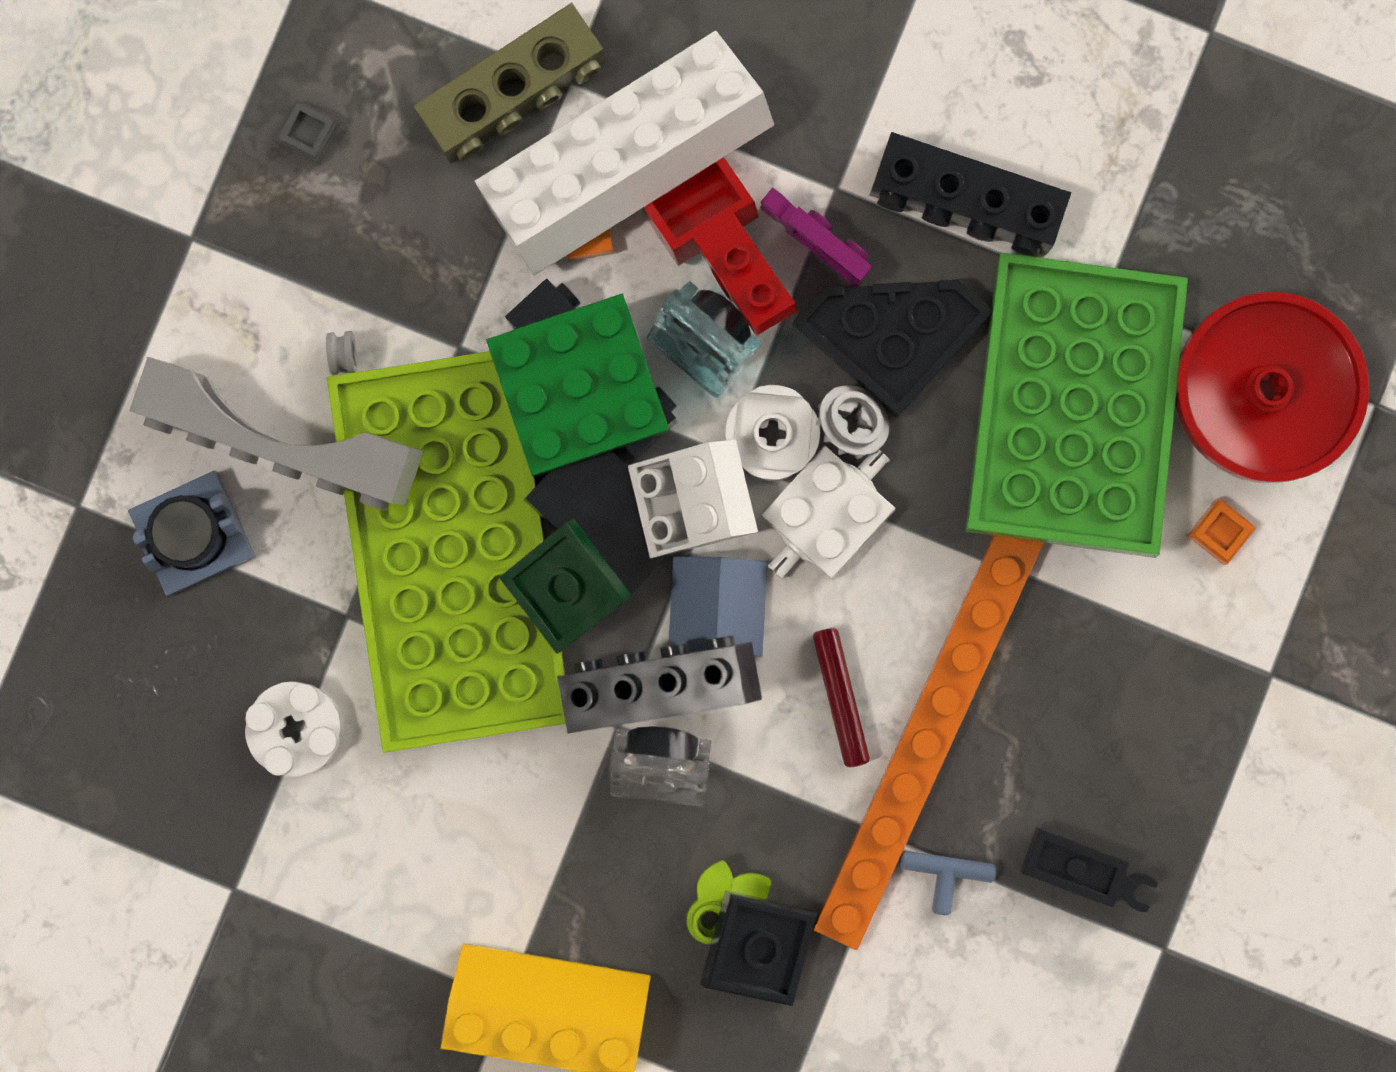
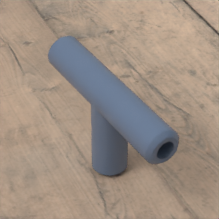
M905 850L900 856L899 867L902 870L937 875L932 911L939 915L951 914L956 878L992 883L996 876V866L991 863Z

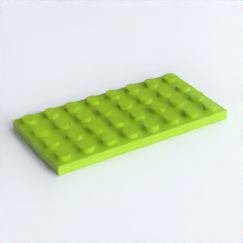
M490 351L326 377L336 442L345 441L363 433H369L423 451L405 506L389 503L388 509L385 511L359 502L362 495L360 492L345 488L344 491L382 752L387 753L566 724L557 677L566 675L562 651L556 654L499 578L542 543L545 538L541 516L523 500L536 487V480L531 475Z

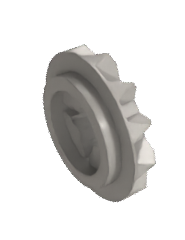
M852 385L836 387L827 393L817 407L819 409V418L816 425L822 427L825 433L824 442H832L838 448V455L849 453L854 455L856 460L868 454L873 455L884 445L888 437L889 419L883 405L869 391ZM856 410L854 417L856 418L855 425L858 428L850 434L847 429L848 422L845 418Z

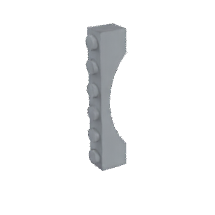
M147 357L129 410L145 416L143 425L167 434L172 433L173 427L188 432L186 441L210 449H214L216 442L230 446L229 456L252 464H257L259 457L275 462L272 471L298 480H300L302 472L318 478L316 483L318 488L339 495L344 494L345 488L360 492L362 495L359 502L387 511L389 503L406 505L423 455L421 450L369 433H363L345 441L317 446L291 445L280 442L257 431L241 419L222 399L208 376L151 357Z

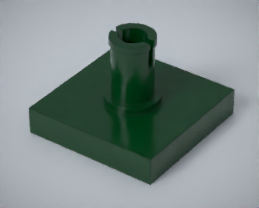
M574 519L563 524L499 577L556 654L566 649L632 596Z

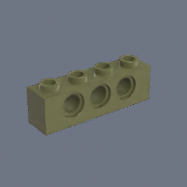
M571 2L415 104L414 108L449 163L454 162L458 158L460 161H466L477 155L484 148L483 142L496 133L503 136L515 130L523 122L522 116L534 108L538 107L539 110H544L556 103L563 95L561 91L575 81L578 84H584L594 78L602 69L600 65L605 62L604 50ZM556 53L563 56L565 61L556 70L550 71L540 66L541 60L548 54ZM510 79H519L525 83V88L519 95L506 96L501 92L503 84ZM479 104L486 108L485 115L477 122H467L462 119L463 111L470 105Z

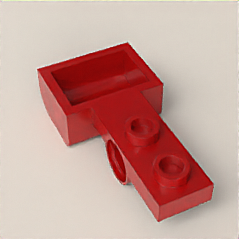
M724 157L642 208L652 228L678 266L701 253L722 291L731 302H734L756 336L797 312L794 300L744 229V226L759 218L753 198Z

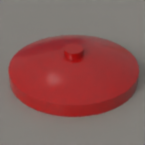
M1254 293L1239 297L1218 308L1206 317L1189 336L1180 354L1175 404L1186 435L1200 454L1220 470L1243 480L1258 483H1283L1304 478L1321 471L1332 464L1348 449L1356 438L1366 415L1370 391L1369 375L1364 355L1357 340L1348 327L1330 310L1313 300L1291 293Z

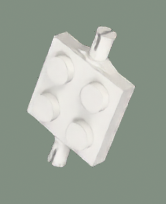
M824 446L761 515L762 518L780 533L786 545L773 561L767 565L774 572L783 563L775 572L778 577L783 579V576L801 558L806 562L815 564L833 580L892 515L896 508L877 492L871 481L883 466L890 461L884 453L875 463L874 461L881 455V451L877 450L873 455L869 454L856 468L851 464L843 462L830 449Z

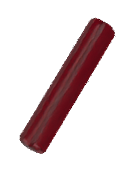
M836 628L816 631L813 634V640L844 765L849 768L864 765L869 762L870 758L839 632Z

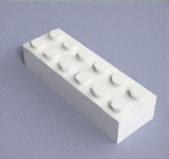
M715 30L474 182L532 274L536 275L774 126V122L764 92Z

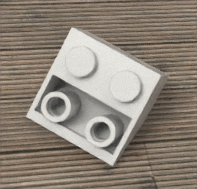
M736 440L706 442L628 465L650 558L707 546L758 532Z

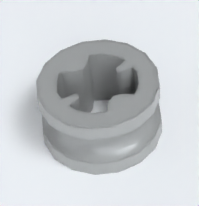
M345 331L342 337H337L334 332L327 333L326 353L331 375H338L341 369L348 370V373L357 372V351L353 332Z

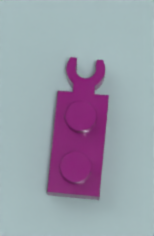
M773 187L761 200L760 203L762 205L760 209L765 214L784 226L788 234L852 286H860L869 275L872 265L867 262L869 255L852 240L847 239L843 243L830 232L833 228L832 225L821 214L814 210H810L807 214L799 206L796 208Z

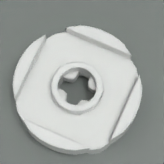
M766 385L750 391L731 409L726 421L725 440H736L742 468L747 474L760 480L779 481L801 472L813 458L819 445L820 426L816 425L818 417L814 410L799 393L784 386ZM770 420L778 421V429L786 431V438L778 439L776 446H768L766 438L759 437L758 433L759 428H767Z
M296 681L280 683L265 690L258 696L255 703L249 707L245 717V737L251 754L268 772L279 776L300 777L314 773L326 766L333 758L343 733L342 715L334 699L325 691L311 684ZM291 715L295 721L304 720L307 728L300 732L302 740L298 743H295L292 737L285 738L282 729L287 726L285 719Z

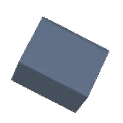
M673 557L668 647L689 643L690 652L706 650L705 640L734 635L735 645L752 642L754 656H763L768 562L727 557Z

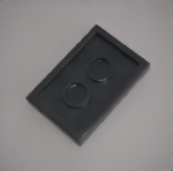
M613 451L549 472L523 499L555 530L574 519L631 595L667 557V555L650 558L628 465Z

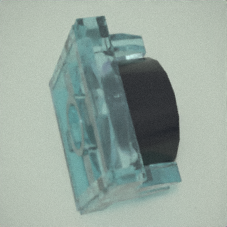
M689 281L680 290L675 289L665 299L646 338L710 395L718 398L726 390L737 373L756 353L761 342L753 335L751 336L748 323L729 300L711 290L698 291L699 288Z

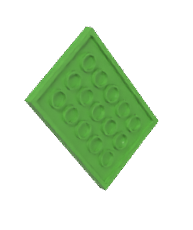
M1000 252L997 258L992 301L993 312L990 317L965 532L1156 558L1160 555L1177 390V371L1180 361L1188 278Z

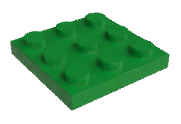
M623 293L486 339L532 477L669 432V427Z

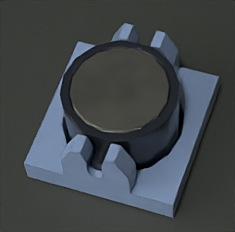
M217 471L209 472L128 510L137 530L133 533V541L137 547L143 549L145 555L141 559L151 572H156L166 596L171 597L256 557Z

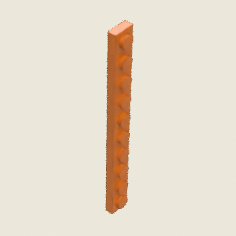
M992 536L816 919L814 931L854 950H858L1040 553L1043 542Z

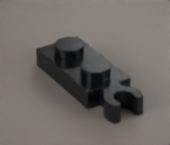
M1038 827L1035 829L1020 871L1022 874L1112 908L1117 896L1120 895L1128 906L1140 912H1148L1150 906L1136 900L1134 895L1135 889L1141 884L1157 888L1158 885L1154 878L1143 873L1132 874L1129 877L1125 874L1130 862Z

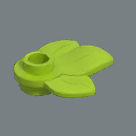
M724 860L710 865L698 879V899L692 903L687 912L686 923L690 934L701 943L711 944L716 923L712 926H706L701 922L702 916L709 911L716 912L719 915L725 890L767 899L771 888L769 877L756 873H744L733 877L729 866Z

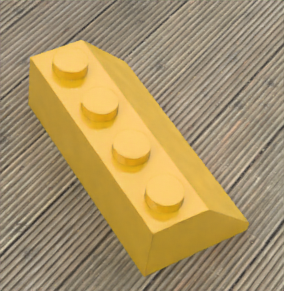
M463 943L448 1001L441 1049L578 1072H635L651 974Z

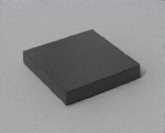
M725 890L700 984L712 990L793 1006L818 913L807 908Z

